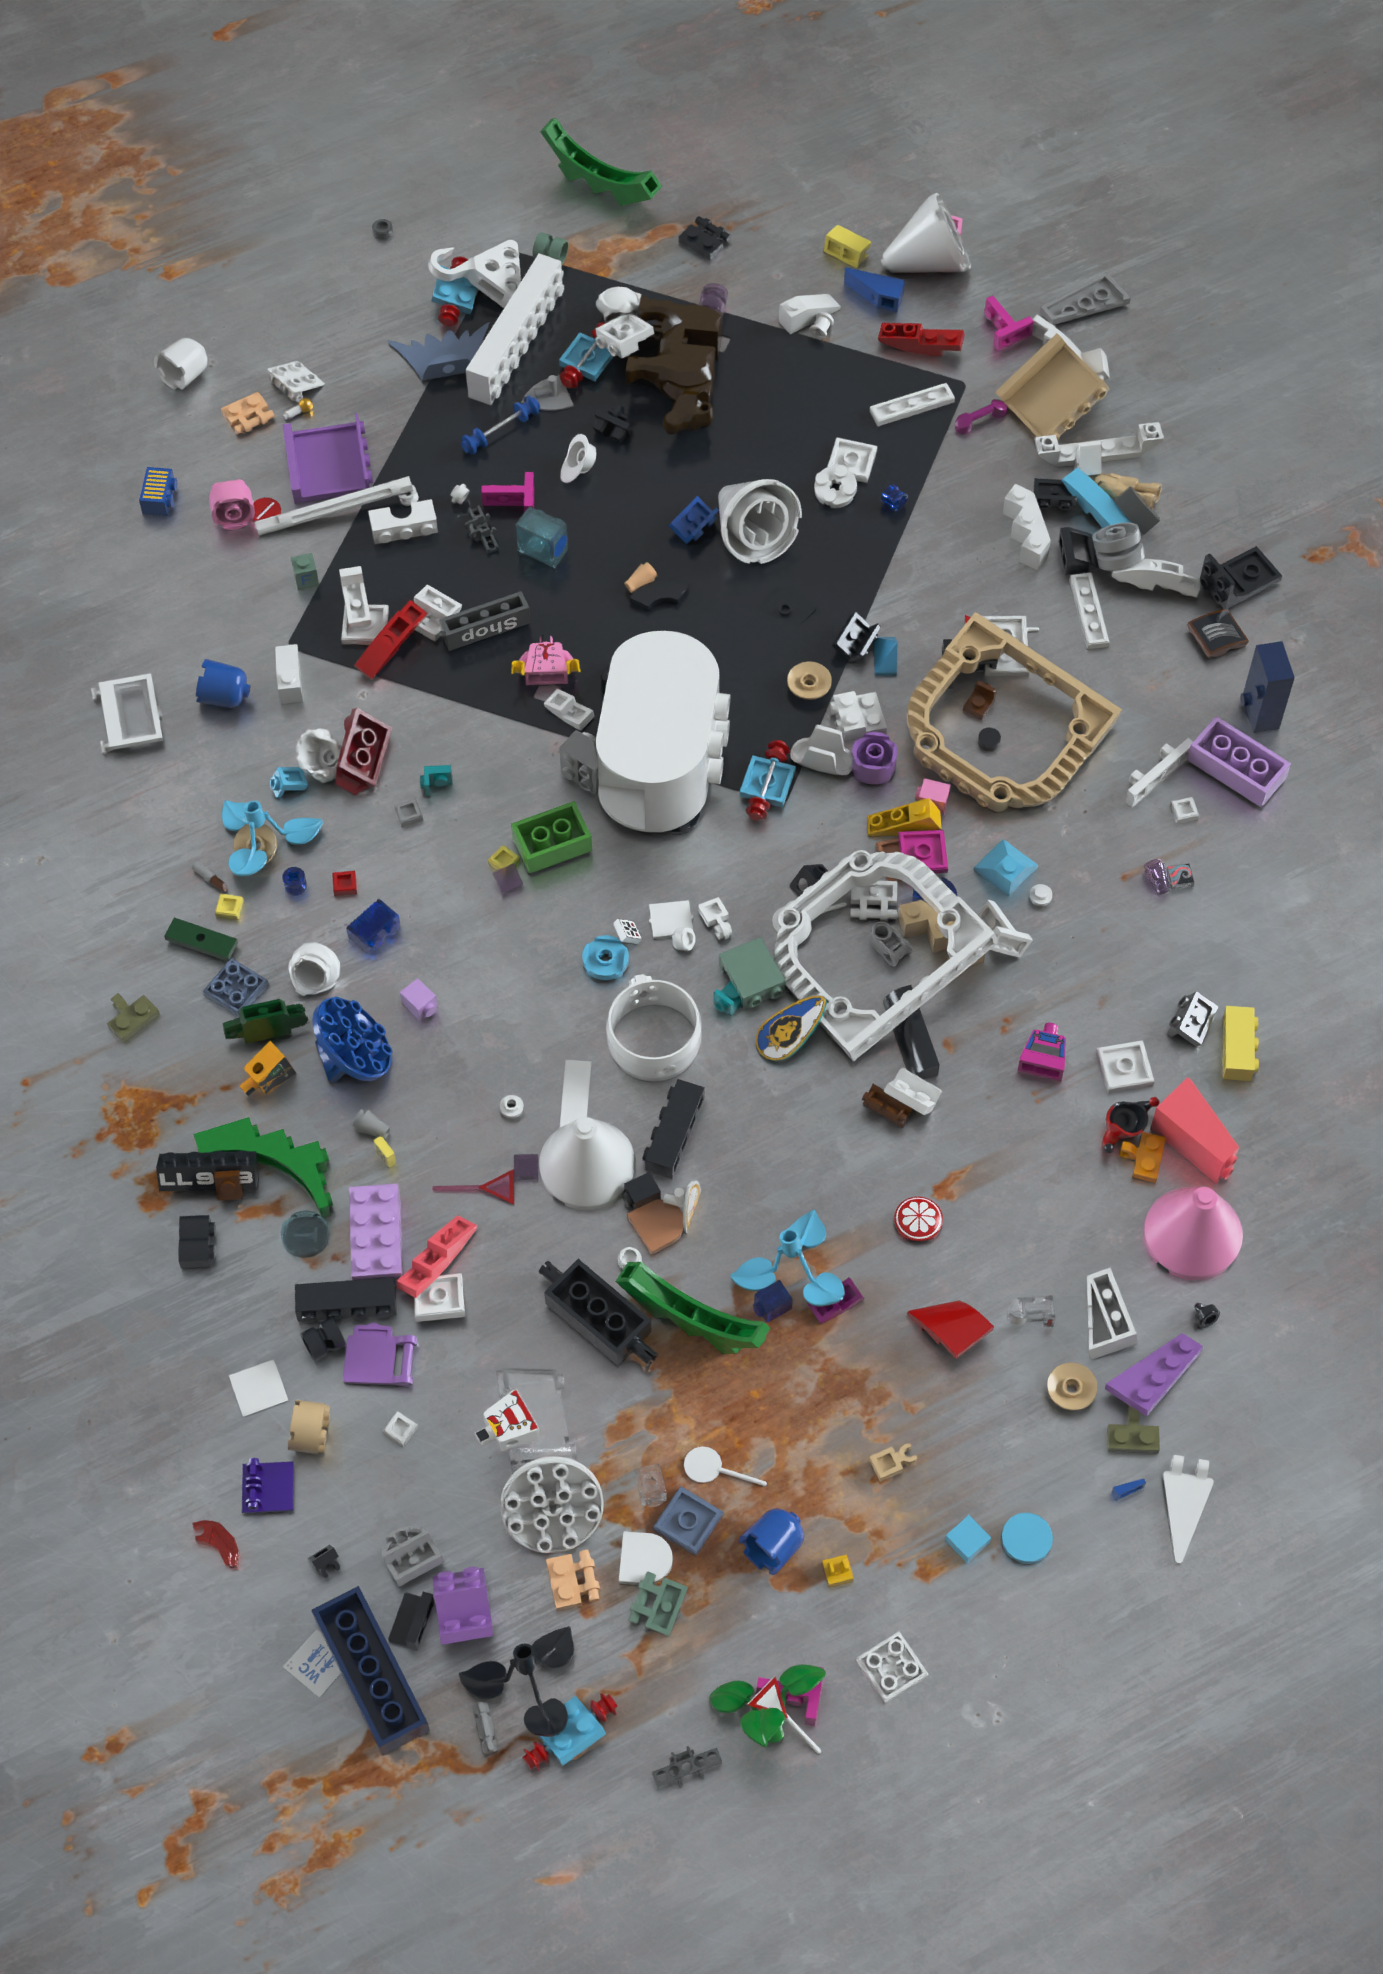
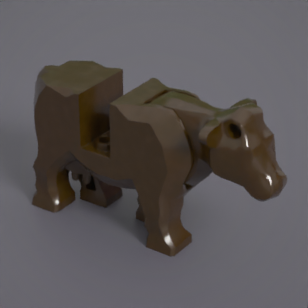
M641 295L638 308L639 318L645 322L649 320L660 322L652 325L654 329L653 335L647 337L644 341L638 342L639 350L637 351H642L649 346L658 345L657 357L651 358L632 355V357L628 356L626 384H632L642 378L655 384L666 397L675 401L671 411L664 416L663 426L667 434L673 435L681 430L696 431L701 427L706 428L710 426L714 417L710 399L715 379V361H718L722 340V312L701 305H681L669 300H649Z

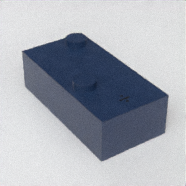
M1283 641L1260 644L1255 647L1245 688L1240 695L1241 704L1243 707H1246L1254 733L1280 729L1295 679Z

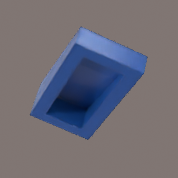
M1143 1478L1115 1486L1111 1493L1116 1501L1143 1489L1146 1481Z

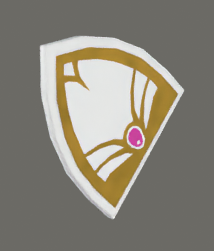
M696 1180L689 1183L686 1195L682 1188H677L674 1191L675 1195L666 1193L663 1199V1203L684 1208L683 1228L686 1234L701 1193L700 1184Z

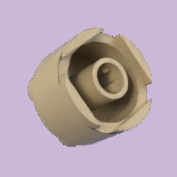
M295 1400L288 1450L313 1454L324 1453L327 1430H323V1428L328 1429L330 1406H327L326 1403Z

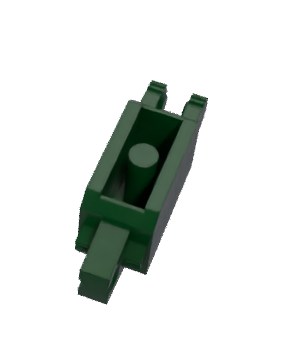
M276 999L243 1006L238 1011L239 1018L222 1024L226 1039L244 1038L246 1044L292 1034L291 1029L303 1027L309 1019L305 1014L306 1010L302 1004L286 1006L285 1001Z

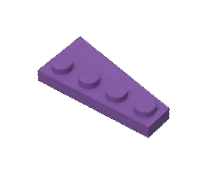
M1181 1333L1106 1383L1105 1390L1145 1416H1148L1199 1356L1203 1346Z

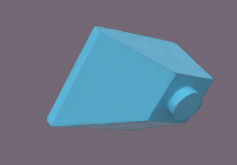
M1002 839L973 870L1009 896L1038 868V864Z

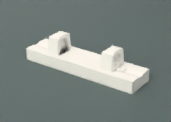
M1187 738L1176 749L1165 744L1160 749L1159 756L1163 760L1146 775L1138 770L1130 774L1129 782L1133 786L1128 789L1125 803L1133 807L1187 760L1193 741Z

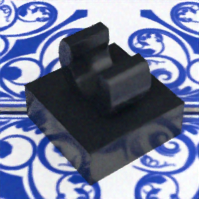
M330 1544L307 1558L315 1570H319L325 1578L328 1577L325 1570L328 1564H333L337 1571L340 1569L339 1563L335 1560L339 1555Z

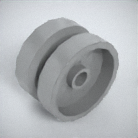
M1125 522L1109 525L1098 530L1092 536L1095 550L1098 551L1096 554L1098 564L1103 570L1113 571L1129 568L1141 562L1145 557L1143 544L1139 542L1141 539L1140 529L1135 523Z

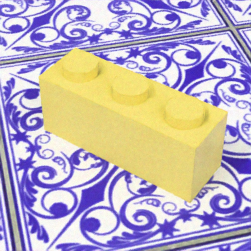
M1225 1007L1222 1017L1223 1079L1251 1081L1254 1072H1258L1259 1059L1255 1058V1052L1258 1051L1259 1039L1255 1037V1031L1258 1030V1017H1254V1008Z

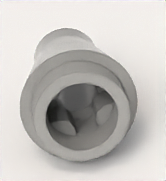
M361 1109L353 1122V1126L357 1128V1131L385 1138L390 1129V1126L382 1122L369 1110Z

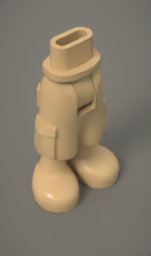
M1115 473L1088 475L1113 501L1131 486L1145 500V504L1153 510L1154 503L1158 502L1161 494L1162 485L1160 483H1140L1138 478L1120 476Z

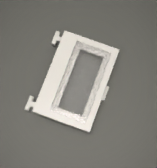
M151 673L99 682L100 690L96 691V688L91 689L93 700H102L109 743L105 744V741L100 742L102 754L119 748L163 741L159 720L162 718L161 708L156 703Z

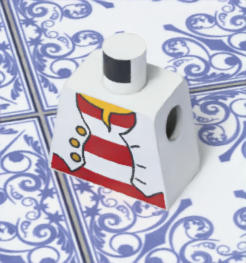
M517 1389L511 1391L483 1413L484 1422L487 1427L475 1432L481 1446L495 1440L501 1451L540 1438L539 1427Z

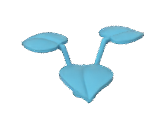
M225 800L222 809L224 826L230 831H239L244 825L249 824L252 843L251 850L247 848L239 849L230 856L228 861L230 870L234 875L248 876L260 871L264 867L267 855L265 851L256 850L254 828L263 826L265 819L281 835H286L285 838L288 843L294 845H301L311 841L323 824L322 819L295 818L286 822L283 826L284 830H282L269 816L268 812H263L260 802L237 803Z
M814 1209L796 1220L788 1229L781 1232L779 1236L781 1246L777 1247L778 1253L773 1267L768 1259L756 1257L746 1261L734 1273L730 1274L731 1279L741 1288L749 1291H762L771 1287L776 1282L773 1272L778 1270L782 1254L789 1258L798 1256L811 1281L803 1289L804 1298L808 1303L814 1306L831 1305L842 1300L845 1294L844 1286L836 1275L824 1272L815 1279L802 1254V1246L814 1248L820 1245L826 1238L825 1226Z

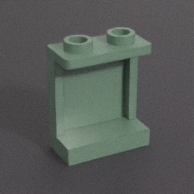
M761 937L719 954V967L723 973L726 972L741 998L743 1009L754 1008L765 1000L780 997L785 992L786 981Z

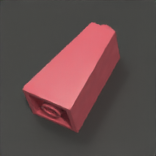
M1187 1077L1156 1107L1150 1130L1156 1135L1166 1137L1165 1142L1217 1184L1222 1178L1227 1179L1234 1171L1232 1166L1238 1160L1236 1155L1239 1146L1192 1080Z

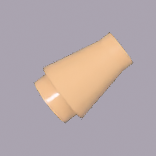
M646 562L644 565L640 564L624 584L633 593L640 587L654 582L657 573Z

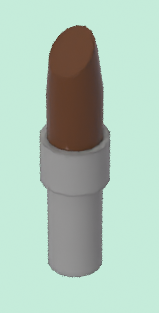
M198 862L192 865V869L209 884H213L224 892L227 891L226 883L218 878L214 872L206 869Z

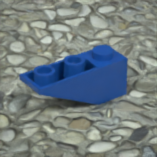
M845 267L844 284L877 308L898 312L904 295L905 280Z

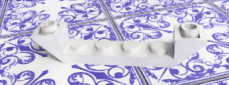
M1154 422L1139 424L1137 435L1095 441H1100L1101 462L1141 457L1163 442L1164 437L1160 423ZM1056 435L1035 437L1039 457L1056 467L1073 466L1079 443L1058 445Z

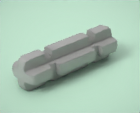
M481 1701L473 1704L472 1708L474 1716H477L475 1721L479 1739L483 1741L480 1743L483 1754H492L498 1750L496 1740H493L495 1734L491 1717L487 1715L489 1713L488 1703Z

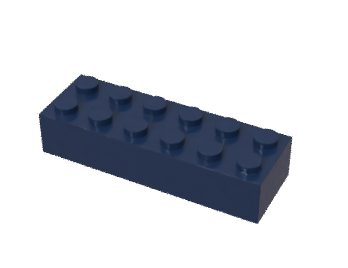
M357 1586L312 1609V1614L381 1755L383 1756L429 1732L428 1722L360 1587Z

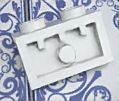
M901 1068L895 1080L887 1084L884 1092L921 1114L926 1115L933 1110L942 1090L908 1070Z

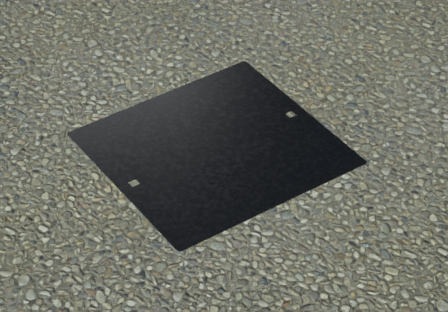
M519 253L521 281L536 259L523 253ZM561 265L563 270V294L560 297L558 296L553 310L549 311L546 316L545 323L540 325L535 339L530 341L527 352L520 357L519 364L516 369L512 370L508 383H504L500 396L495 398L491 405L469 398L466 373L430 379L372 486L409 476L411 484L416 488L419 496L417 502L432 499L438 533L375 544L368 511L390 507V512L395 518L403 519L411 514V505H403L398 495L362 505L289 639V645L297 644L298 651L358 670L354 666L369 645L342 644L345 600L340 569L361 566L368 605H388V622L410 600L414 602V596L426 585L462 604L460 612L522 591L530 609L531 623L451 651L448 650L442 635L436 641H433L414 630L376 676L570 737L578 729L564 722L544 706L545 701L534 698L539 685H526L525 675L523 676L521 673L511 674L512 662L519 660L524 652L529 651L530 644L540 643L539 639L542 635H550L553 638V643H561L563 650L568 651L574 659L579 660L581 671L579 673L574 671L570 672L571 674H567L568 684L552 685L561 687V691L575 697L576 703L593 710L595 717L581 731H578L581 733L587 732L596 737L605 695V689L601 687V674L606 668H610L612 657L617 648L628 639L647 632L673 631L686 634L700 641L713 654L719 668V693L730 694L728 720H730L727 747L722 749L721 757L724 759L721 783L717 785L740 792L752 755L767 759L765 752L769 749V742L781 740L790 749L786 755L787 760L784 763L796 766L786 802L802 768V765L791 759V749L798 740L809 738L815 726L821 724L848 662L832 647V644L850 614L857 612L866 620L966 389V385L963 381L799 333L790 335L785 329L721 311L723 315L722 336L729 337L730 341L724 352L719 351L718 361H715V379L710 399L714 417L710 426L706 428L701 427L696 431L681 430L673 435L667 434L663 426L664 416L671 411L675 401L666 397L655 384L642 378L632 384H626L628 356L621 358L616 355L611 359L596 381L583 376L582 381L578 382L576 388L566 387L574 407L556 411L539 410L537 415L529 414V419L526 422H522L516 417L486 436L488 445L485 448L478 446L476 448L477 453L474 455L466 453L461 446L462 436H472V430L475 428H479L485 433L515 414L513 404L516 402L521 404L526 393L534 385L548 379L551 375L558 376L564 372V367L559 366V359L579 333L593 338L592 331L597 328V324L605 323L603 314L596 307L599 295L605 290L612 287H625L633 292L640 293L649 300H669L675 304L699 305ZM479 290L475 296L471 314L466 313L455 336L459 340L461 335L468 330L470 337L480 327L489 322L488 329L483 338L484 341L504 308ZM657 320L646 321L651 326L655 325L656 322H660ZM658 345L649 346L642 351H635L629 357H632V355L645 358L657 357ZM944 383L948 384L955 397L954 403L881 426H877L870 413V406ZM619 405L625 408L624 414L629 416L627 423L630 424V429L633 430L631 437L626 435L624 440L618 443L611 439L610 434L613 429L608 427L604 435L595 432L593 426L596 420L594 415L596 409L608 414L609 408L616 409ZM583 434L587 437L588 443L596 448L595 463L588 472L580 473L572 482L565 483L561 479V469L569 445L576 435ZM836 438L877 446V453L868 482L857 481V491L851 503L841 508H831V505L822 504L818 501L814 491L815 478L818 473L827 468ZM525 472H534L533 519H525L524 506H483L482 486H525ZM763 479L776 480L788 486L797 495L802 509V518L798 519L796 527L799 532L791 546L776 559L762 564L759 562L745 563L729 552L722 539L719 511L714 515L717 518L709 528L705 525L702 528L704 533L696 541L691 539L687 544L669 527L670 523L697 496L713 511L716 507L719 509L718 495L723 487ZM834 483L830 489L834 488L838 491L840 484ZM465 484L466 488L470 490L468 496L462 504L453 503L451 492L456 485L461 486ZM479 505L484 516L489 513L490 520L487 521L490 531H492V527H495L497 530L493 536L498 544V551L488 554L480 537L475 539L469 537L470 529H466L464 526L467 521L472 520L468 508L475 509ZM478 512L474 513V516L480 515ZM566 535L565 547L562 553L555 557L556 545L560 538ZM486 537V541H489L491 537ZM494 544L488 545L490 549L495 547ZM647 562L657 573V577L654 578L655 581H681L689 584V589L679 604L663 602L654 605L648 611L630 602V596L633 593L627 589L624 583L632 576L640 564L644 565ZM783 584L816 608V611L799 626L758 612L757 610ZM802 662L819 663L830 672L832 678L831 687L820 698L812 700L802 699L793 694L788 687L787 678L790 670Z

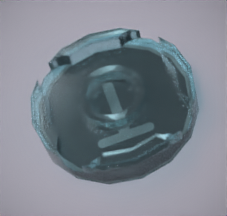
M307 1210L292 1214L283 1223L280 1232L282 1244L287 1252L300 1258L313 1257L322 1252L327 1246L330 1237L326 1220L320 1214Z

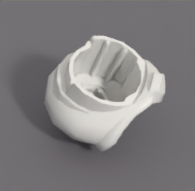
M612 287L599 295L596 307L603 314L605 323L626 313H631L637 317L641 294L625 287Z
M314 942L304 943L293 952L288 970L292 984L296 988L295 991L305 996L307 994H318L333 988L340 976V961L331 949Z

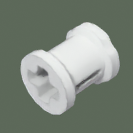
M825 312L818 313L815 324L809 328V333L813 338L825 339L827 336L826 331L834 324L832 316Z

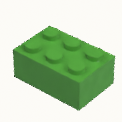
M575 801L511 823L512 839L529 874L593 851L592 836Z

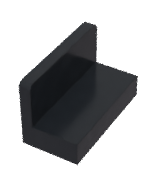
M424 1591L421 1597L410 1593L404 1594L388 1638L390 1643L418 1651L435 1603L433 1594Z

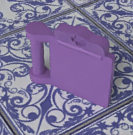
M377 1323L355 1326L353 1335H349L347 1338L343 1382L347 1384L412 1386L413 1377L410 1375L413 1347L417 1344V1337L413 1335L393 1336L390 1326H381ZM397 1345L404 1346L401 1375L394 1376Z

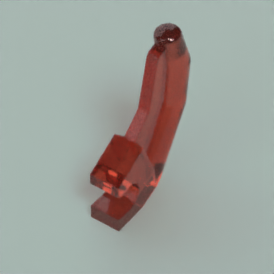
M209 1520L192 1523L195 1531L199 1529L204 1530L202 1535L195 1536L198 1544L218 1549L225 1565L229 1566V1568H236L238 1566L240 1553L236 1540L221 1523Z

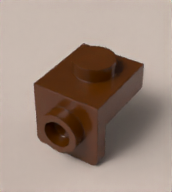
M239 1170L215 1172L214 1180L217 1200L232 1201L242 1199L243 1189Z

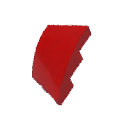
M960 1300L907 1312V1315L921 1331L925 1329L938 1345L942 1344L955 1359L994 1330V1326L980 1312Z

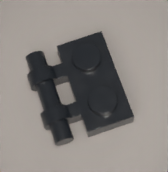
M698 216L695 223L699 227L697 228L691 224L679 235V242L711 260L723 249V243L720 241L723 239L729 242L731 235L721 226L713 225L711 220ZM709 231V232L713 233L714 235H713V236H710V235H708L706 232Z

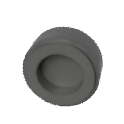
M379 219L372 225L373 235L376 238L386 239L393 233L392 223L389 220Z

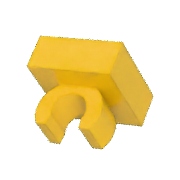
M847 1554L822 1560L828 1588L854 1581Z

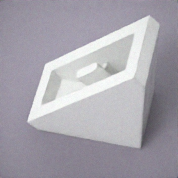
M1100 441L1079 443L1073 463L1074 469L1078 467L1087 476L1102 474Z

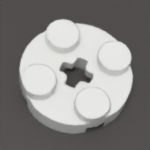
M844 465L827 467L816 475L814 484L815 495L820 503L831 505V508L844 507L851 503L857 491L856 478ZM832 484H840L839 490L836 491L834 488L830 489Z

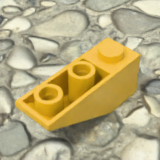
M930 798L867 815L868 835L898 836V832L941 830L940 810Z

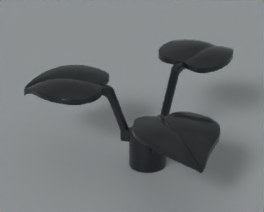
M568 1626L552 1631L537 1639L532 1646L526 1643L516 1646L513 1650L514 1659L510 1660L508 1672H506L505 1667L501 1663L486 1661L475 1665L469 1670L459 1672L461 1683L473 1696L480 1699H492L504 1692V1683L510 1681L513 1670L516 1667L519 1673L529 1675L538 1704L530 1707L525 1712V1727L529 1732L538 1736L553 1737L559 1735L567 1725L568 1714L566 1707L555 1698L542 1703L533 1671L537 1664L541 1665L544 1663L549 1668H558L571 1661L574 1655L571 1628Z

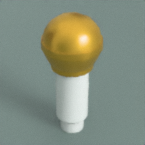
M308 398L301 399L297 406L283 414L284 419H291L300 413L310 412L313 408L312 401Z

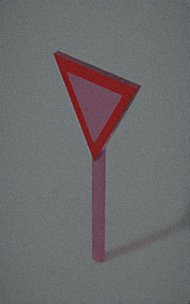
M514 1169L483 1185L433 1186L432 1189L434 1191L484 1190L514 1205Z

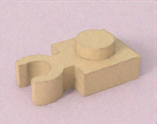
M910 1443L901 1446L900 1450L896 1453L893 1447L869 1456V1461L880 1482L903 1472L902 1464L912 1465L917 1461L916 1455L907 1457L904 1454L911 1450Z

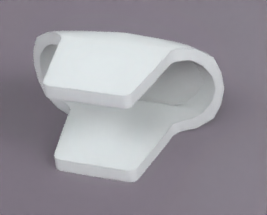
M816 725L809 738L798 740L791 749V759L804 767L833 775H848L852 771V753L844 747L843 735L839 730Z

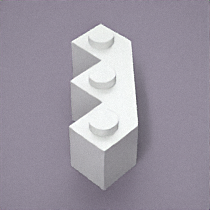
M1015 484L1005 497L1003 514L1014 519L1011 538L1023 543L1021 545L1019 562L1038 571L1048 557L1051 540L1034 492Z

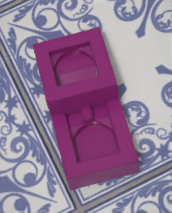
M850 1277L842 1282L845 1294L839 1302L826 1306H814L807 1303L821 1324L837 1317L865 1299Z

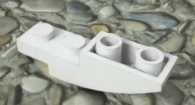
M1143 559L1138 564L1129 568L1112 571V577L1116 580L1134 584L1141 589L1153 591L1155 584H1158L1164 589H1173L1185 596L1197 597L1200 591V579L1183 574V565L1173 562Z

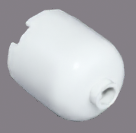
M190 338L176 341L154 358L155 368L159 367L163 374L160 378L167 386L174 390L177 388L184 389L205 371L208 363L204 347Z

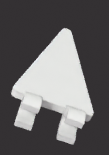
M1173 1455L1170 1471L1163 1473L1176 1564H1181L1185 1557L1214 1483L1212 1478H1207L1208 1460L1199 1459L1195 1476L1182 1473L1184 1456Z

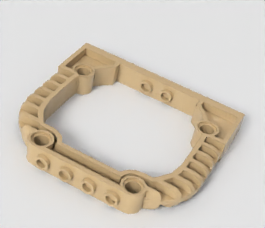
M975 612L947 646L942 657L912 693L907 708V723L910 735L915 742L913 754L925 768L932 769L939 774L941 779L957 786L960 792L975 798L979 805L988 807L995 812H1002L1008 807L1020 809L1022 807H1036L1057 796L1118 721L1122 709ZM1003 653L1025 666L1026 670L1030 673H1035L1043 678L1048 685L1055 686L1074 699L1072 706L1074 719L1070 722L1066 732L1068 744L1046 772L1036 780L1024 784H1017L1004 776L990 778L944 747L945 740L943 735L929 723V713L933 705L961 672L966 674L973 673L980 661L999 659ZM964 657H969L972 660H966ZM1078 730L1081 731L1083 734H1077L1074 731ZM927 745L930 749H924L921 746ZM995 795H1001L1004 799H997Z

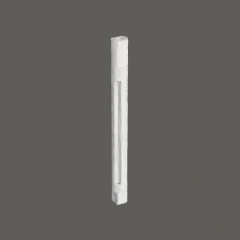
M407 476L256 521L255 524L258 534L261 536L412 491L413 488L410 478Z

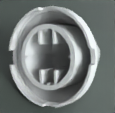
M938 193L929 196L883 253L881 263L885 271L889 270L891 273L964 272L971 268L968 254L966 251L964 252L962 246L963 241L943 200L937 201Z
M763 479L728 485L719 492L718 501L722 539L726 548L737 559L749 564L750 562L762 564L776 559L791 546L799 532L796 527L798 519L802 518V509L797 495L788 486L776 480Z
M582 1117L560 1127L547 1139L540 1154L539 1167L543 1185L553 1198L556 1197L569 1208L597 1210L615 1203L622 1197L624 1183L633 1180L635 1177L636 1159L632 1144L618 1128L603 1121Z

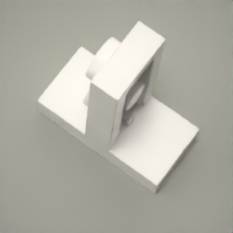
M361 566L340 569L343 596L350 628L370 625L371 618Z
M988 900L977 914L996 934L998 944L990 949L992 951L1020 958L1033 941L1029 934L1018 932L1013 928L994 901Z

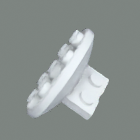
M553 1456L533 1460L515 1471L505 1484L500 1500L502 1521L510 1536L525 1548L541 1553H559L582 1544L598 1527L604 1507L602 1490L594 1474L577 1461ZM564 1546L563 1548L552 1549V1548H555V1547Z

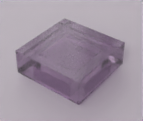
M515 864L492 873L501 894L523 885Z
M538 1154L514 1155V1180L538 1179Z

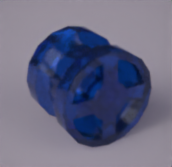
M892 484L883 492L881 500L885 504L888 503L893 511H898L906 504L908 495L905 492H901L896 484Z
M290 867L282 875L285 891L292 896L301 895L307 888L305 873L301 868Z

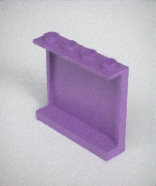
M355 413L356 422L300 431H292L291 423L282 424L291 489L295 504L340 497L370 488L369 483H373L371 470L367 471V467L371 466L369 454H364V450H368L366 437L362 438V434L366 433L364 421L359 422L358 413Z

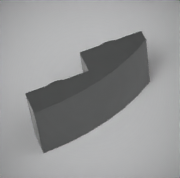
M1131 486L1115 499L1118 507L1132 523L1139 526L1140 532L1143 535L1160 522V518L1145 504V500Z

